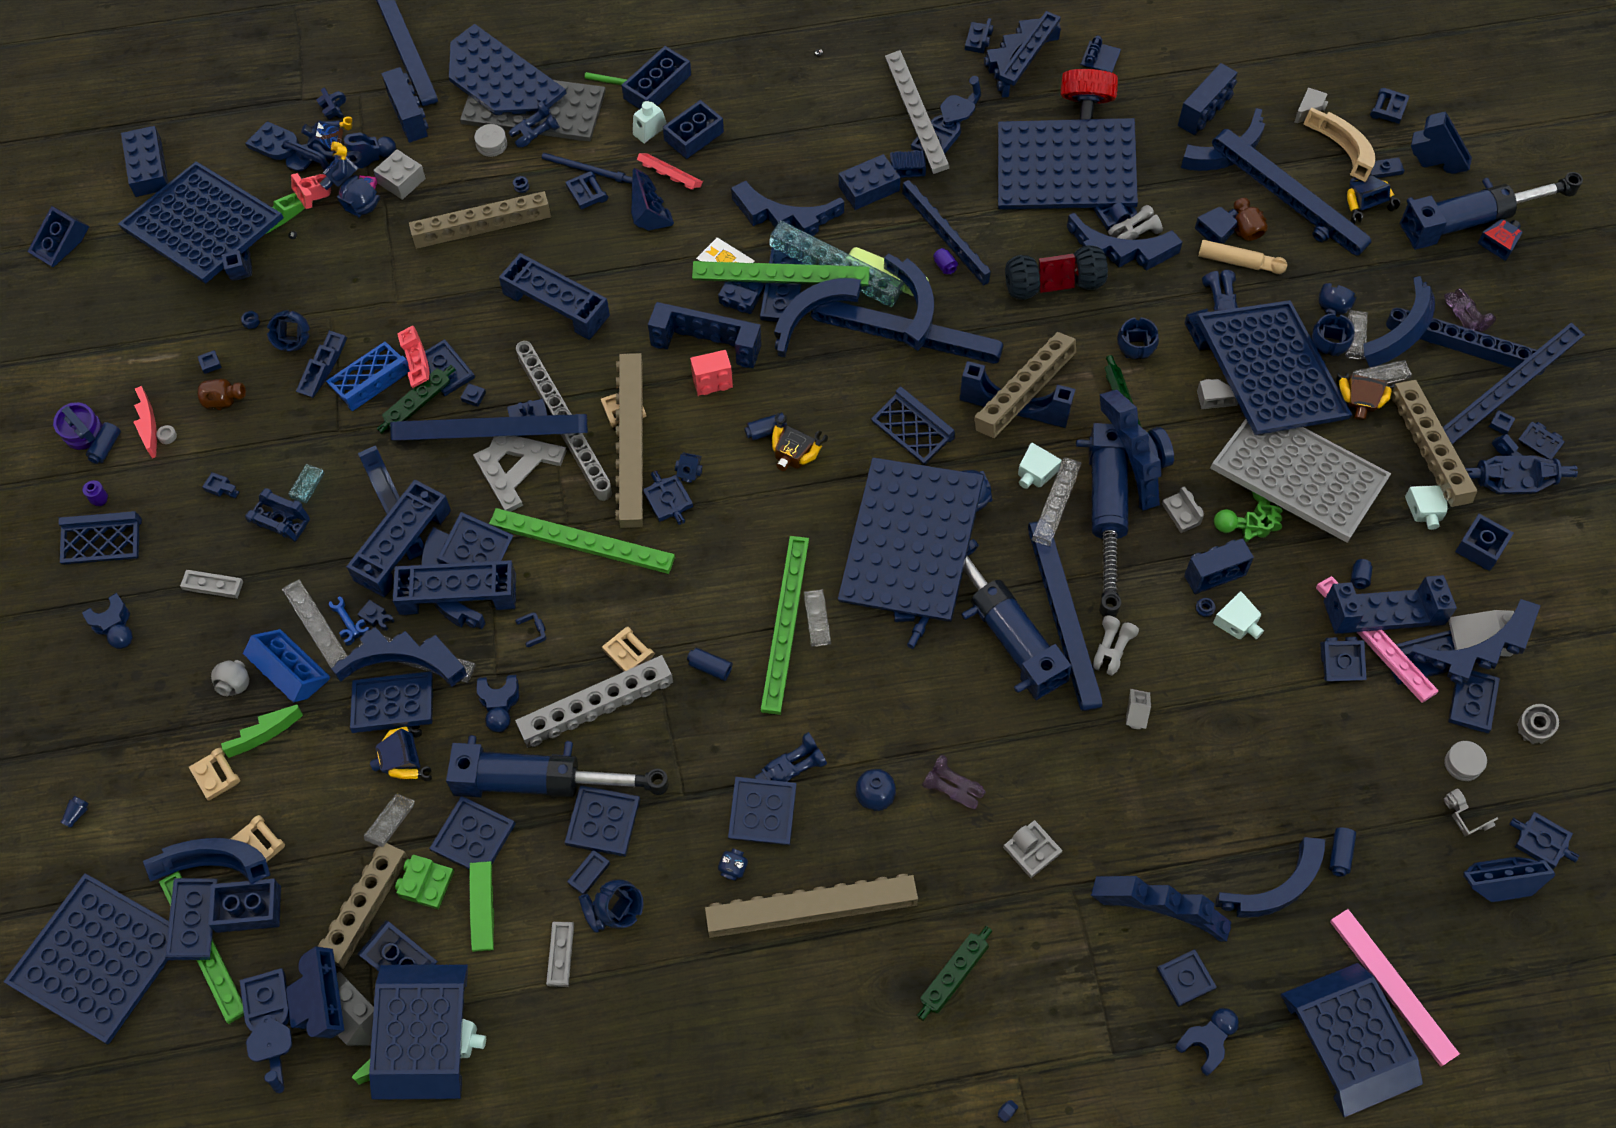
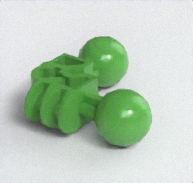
M1252 492L1253 498L1258 502L1254 512H1247L1245 517L1242 518L1237 517L1233 511L1224 509L1215 515L1214 525L1222 533H1230L1236 528L1242 529L1245 541H1249L1255 536L1263 538L1268 536L1271 531H1278L1282 528L1280 523L1282 521V516L1280 515L1282 508L1270 505L1271 501Z

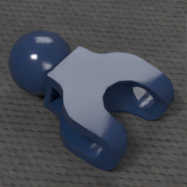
M353 133L346 135L344 138L345 147L351 151L347 153V157L350 160H356L353 163L358 169L365 168L371 162L379 160V156L388 158L396 150V143L390 137L383 136L376 140V137H368L364 133Z
M115 593L109 597L110 606L105 612L100 614L94 613L91 608H88L82 614L95 633L105 634L108 643L112 647L122 649L131 643L133 636L131 629L126 626L130 612L119 595Z
M508 675L505 685L499 689H491L486 677L478 678L477 695L482 706L487 708L488 711L485 718L486 726L492 732H503L509 727L511 721L510 708L519 700L517 676Z
M1227 1008L1216 1010L1211 1017V1021L1206 1026L1189 1028L1176 1044L1175 1049L1183 1053L1191 1046L1198 1045L1202 1047L1206 1052L1207 1060L1201 1067V1071L1206 1076H1209L1224 1059V1040L1229 1035L1234 1034L1239 1027L1237 1015L1234 1011Z

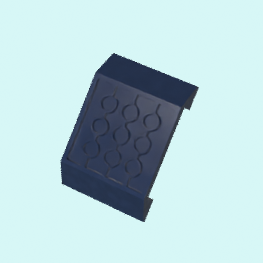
M1359 963L1281 994L1290 1014H1297L1337 1092L1333 1098L1344 1118L1423 1085L1417 1055L1375 977Z
M468 965L380 966L375 984L369 1069L372 1100L461 1099L462 1076L460 1075L464 989L467 987Z

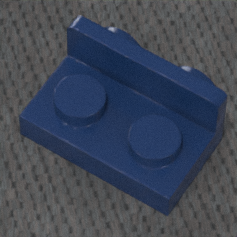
M988 18L987 24L971 22L965 50L984 53L985 47H989L990 37L988 36L992 35L993 32L990 18Z
M1531 422L1518 441L1546 459L1552 460L1565 442L1562 440L1563 437L1555 432H1548L1545 430L1546 427L1539 422Z

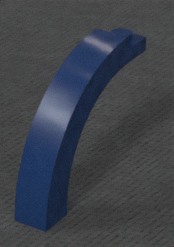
M1258 108L1255 109L1248 130L1240 137L1254 149L1261 139L1266 124L1262 123L1264 118L1261 117L1262 109ZM1188 144L1181 168L1208 171L1234 165V163L1214 147H1199Z
M249 248L242 254L238 250L221 255L224 269L232 281L252 276Z
M888 253L884 257V269L903 281L911 290L916 300L917 313L912 323L904 331V342L918 351L925 343L931 331L934 313L933 292L926 276L912 261L907 258L904 262H901L899 258Z
M1421 276L1413 278L1416 291L1415 302L1404 321L1386 335L1363 344L1365 358L1370 368L1386 363L1405 352L1420 339L1430 325L1435 311V297L1431 287L1428 286L1427 282L1423 283Z
M839 278L823 281L807 288L796 296L781 314L774 331L775 337L779 338L775 344L778 356L786 357L794 328L814 308L833 301H852L858 303L862 287L861 279Z
M375 445L359 452L358 455L387 515L400 499V496ZM418 536L406 552L409 560L423 554L424 544L420 536Z
M436 528L432 529L424 546L422 565L441 564L437 562V558L449 534ZM457 601L434 602L439 612L460 628L464 623L472 628L477 627L479 629H482L486 624L482 614L465 607Z
M1308 837L1302 839L1299 844V858L1295 871L1279 887L1265 893L1253 895L1219 892L1216 897L1215 907H1222V910L1225 911L1237 909V917L1250 918L1269 915L1289 906L1304 893L1319 871L1325 850V839Z
M205 838L174 844L162 848V854L143 861L150 882L183 869L210 865L235 869L242 873L249 883L270 876L266 859L258 849L245 842L226 838Z

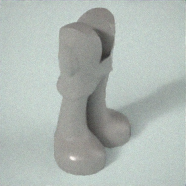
M1145 205L1132 218L1112 226L1108 234L1111 237L1133 240L1148 230H1151L1154 234H1159L1163 231V227L1158 215H1154L1153 208ZM1143 220L1145 221L1144 223L1140 224L1139 226L1133 228V226L1136 225L1137 223H1139V222H1141V221H1143Z
M1105 616L1102 621L1105 635L1094 657L1093 669L1099 671L1103 664V659H1109L1111 662L1108 665L1106 674L1112 676L1120 667V659L1127 642L1137 636L1139 628L1132 623H1123L1114 649H1110L1120 627V621L1113 616Z

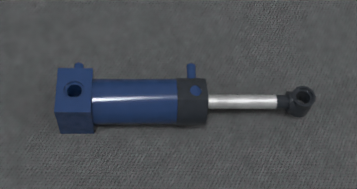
M1569 172L1565 178L1559 179L1557 183L1519 193H1514L1513 189L1507 184L1493 187L1489 178H1484L1482 183L1486 189L1444 201L1435 202L1432 195L1416 200L1410 197L1407 199L1408 205L1400 225L1415 250L1437 244L1443 234L1511 218L1516 213L1517 203L1556 193L1574 196L1583 182V177L1577 172Z
M966 556L963 570L976 586L978 592L972 597L971 604L973 607L964 611L961 615L966 620L978 613L1020 668V680L1022 682L1014 686V690L1019 693L1027 688L1033 698L1038 700L1067 683L1070 677L1071 664L1056 644L1051 647L1048 645L1002 580L987 583L969 557Z
M474 735L468 737L467 744L452 743L446 779L453 796L482 798L483 791L574 797L577 783L644 787L646 791H650L655 795L664 794L669 787L667 774L662 769H653L650 772H646L645 775L578 771L577 757L571 756L573 746L571 741L565 742L563 755L552 754L551 756L495 753L484 752L481 744H476L477 737ZM657 779L663 781L661 784L658 785L653 784V782Z

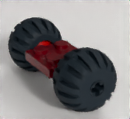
M1092 245L1081 247L1074 254L1039 258V267L1035 259L1027 255L1015 256L1005 266V279L1009 294L1016 299L1024 300L1033 297L1038 291L1043 293L1075 288V282L1080 288L1094 290L1105 284L1108 277L1105 253L1101 248Z

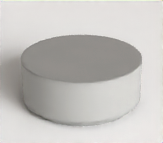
M166 425L158 429L156 436L162 444H170L175 441L177 433L172 426Z

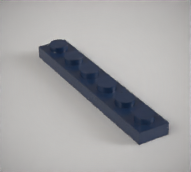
M1048 11L1043 14L1001 72L999 80L1013 86L1016 84L1059 24L1060 16Z

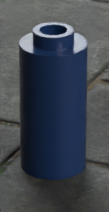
M782 412L780 413L778 418L780 422L784 419V415ZM775 415L747 423V427L744 428L747 438H751L753 441L773 435L774 427L777 425Z
M108 422L103 423L95 437L96 439L93 440L86 452L90 462L94 464L104 462L121 433L117 426Z
M699 648L691 650L687 657L689 666L724 681L728 678L733 666L732 662Z
M1343 827L1335 829L1329 870L1336 876L1344 877L1351 872L1356 832L1352 829Z

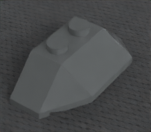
M339 971L337 973L344 1031L338 1034V1036L348 1046H371L374 1007Z

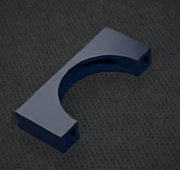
M967 361L962 375L960 400L985 407L987 402L991 401L1001 389L988 378L985 365ZM1057 384L1056 389L1051 394L1040 398H1032L1017 416L1066 428L1075 389Z

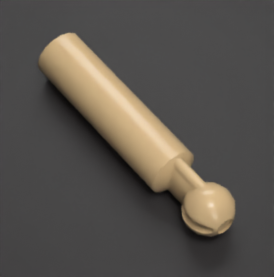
M1202 240L1198 257L1250 269L1272 271L1274 274H1282L1287 269V262L1282 257H1270L1261 252Z

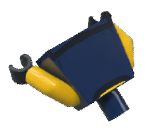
M1370 175L1366 182L1356 177L1350 180L1347 201L1350 211H1353L1351 217L1353 224H1355L1356 218L1359 219L1360 223L1363 219V214L1358 209L1362 211L1390 201L1387 205L1389 211H1393L1400 206L1401 202L1398 198L1393 197L1394 193L1388 182Z
M420 726L401 727L388 731L382 742L376 746L378 757L370 761L371 768L375 772L381 769L382 772L394 778L417 779L421 777L424 781H430L432 776L424 775L425 772H431L430 767L425 766L421 771H418L420 763L413 737L417 738L422 735V730L418 729Z

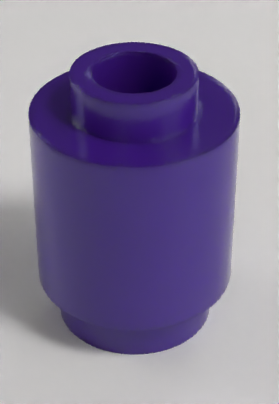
M944 248L937 250L933 256L934 262L944 274L954 273L958 262L948 250Z
M93 480L83 486V493L92 505L102 506L107 502L108 494L100 482Z

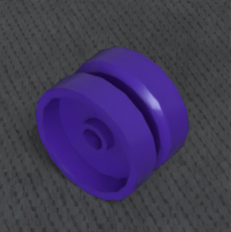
M77 402L63 406L54 417L53 426L56 433L70 448L76 450L88 449L93 441L89 443L85 437L81 439L74 430L77 428L74 425L70 427L63 419L66 415L62 412V409L68 406L94 437H96L102 427L100 419L86 404Z

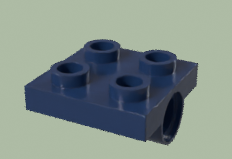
M1116 203L1112 207L1093 208L1107 231L1115 224H1119L1137 214L1134 207H1125L1123 203Z

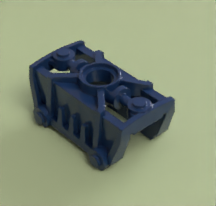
M268 488L262 490L259 495V502L255 508L249 510L245 515L247 522H252L260 528L264 527L281 534L284 538L288 537L294 542L299 538L310 520L301 502H292L277 496ZM264 504L268 507H271L273 509V513L270 511L265 513V511L262 508V505ZM277 517L284 518L280 523L275 521ZM294 519H300V520H302L303 522H302V524H300V523H295V524H293V521H292V520H294Z

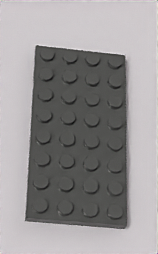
M554 80L565 88L567 93L549 107L560 128L557 130L549 129L540 135L591 142L606 93L605 87ZM468 95L460 121L461 124L478 127L495 124L502 127L503 130L510 131L525 118L528 119L533 116L536 111H526V114L502 112V115H495ZM547 118L534 124L533 126H531V128H536L537 126L542 124Z

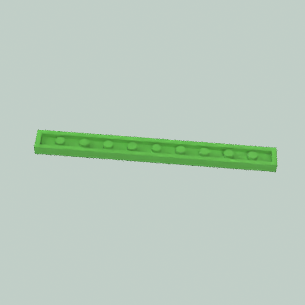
M693 261L692 279L703 281L818 284L831 279L854 278L861 279L862 286H869L870 268L863 266Z
M498 508L495 509L489 523L506 532L667 574L670 573L675 559V555L672 553Z
M790 536L761 705L762 713L781 715L809 538Z

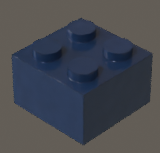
M1478 514L1455 552L1490 571L1514 532Z

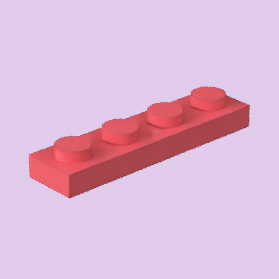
M639 153L637 160L643 162V166L647 168L653 167L657 173L670 176L672 181L684 183L686 188L692 190L694 188H701L702 180L648 153Z

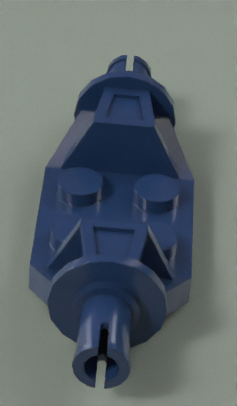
M1534 455L1495 456L1486 461L1480 460L1477 468H1465L1471 479H1477L1480 486H1485L1496 494H1535L1552 484L1558 485L1561 477L1574 478L1578 475V471H1574L1578 469L1576 465L1561 466L1558 459L1550 460ZM1488 478H1495V481L1488 480Z

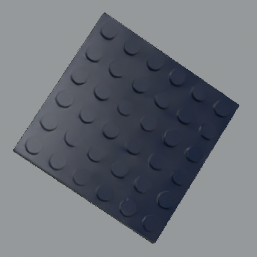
M84 873L4 980V983L109 1045L168 962V960H165L169 921Z

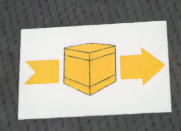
M716 238L696 258L699 261L754 262L753 259L719 238Z

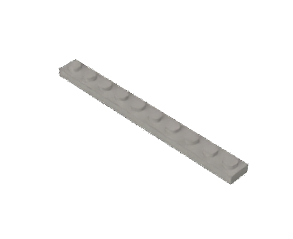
M901 50L885 55L889 69L933 174L949 169L948 161Z

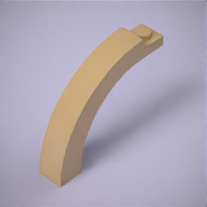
M1311 108L1303 125L1325 134L1344 148L1353 164L1350 175L1366 182L1375 164V153L1369 141L1361 132L1342 118L1330 112L1325 114Z

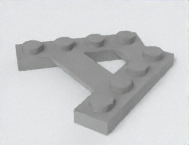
M496 436L493 437L490 447L473 454L502 508L505 511L511 512L523 506L515 488L540 462L561 466L567 451L566 447L523 437ZM505 454L522 457L506 474L498 462Z

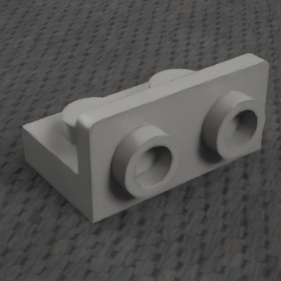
M1182 487L1178 494L1162 501L1163 507L1181 533L1201 525L1204 517L1203 510L1200 506H1197L1192 493L1187 491L1185 487Z

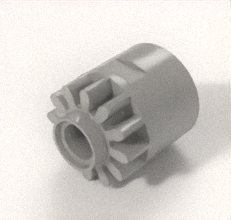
M1535 704L1528 707L1517 723L1518 734L1523 736L1524 741L1528 740L1531 744H1543V742L1549 740L1559 727L1557 713L1551 707L1544 704ZM1534 722L1538 723L1541 728L1535 726Z

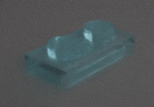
M306 464L290 490L289 497L307 504L322 479L324 471Z

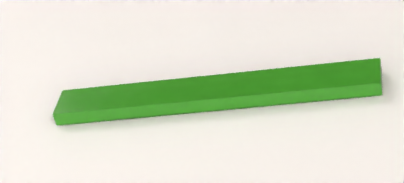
M179 871L159 881L170 906L174 878H182ZM212 939L210 960H197L226 1022L230 1024L244 1016L242 998Z

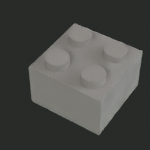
M395 150L373 170L377 183L402 200L426 179L422 165L399 150Z

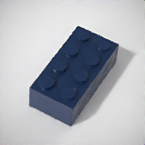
M664 46L621 85L623 99L639 109L642 108V104L645 101L653 102L658 106L691 76L690 61Z
M1220 63L1183 103L1178 126L1193 135L1199 130L1202 131L1208 120L1211 121L1217 110L1220 111L1225 102L1232 98L1238 72Z
M401 67L381 73L388 97L408 142L428 137L426 130L429 127L426 119L423 120L426 116L423 108L418 107L420 106L418 97L413 96L415 92L412 84H408L410 81L407 73H403Z
M151 126L121 133L128 183L135 197L158 192L168 184L162 140L156 127Z

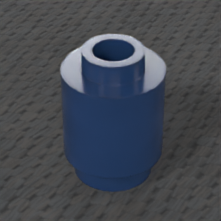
M1358 559L1353 564L1350 582H1352L1354 587L1364 589L1370 586L1373 569L1371 562L1366 559Z

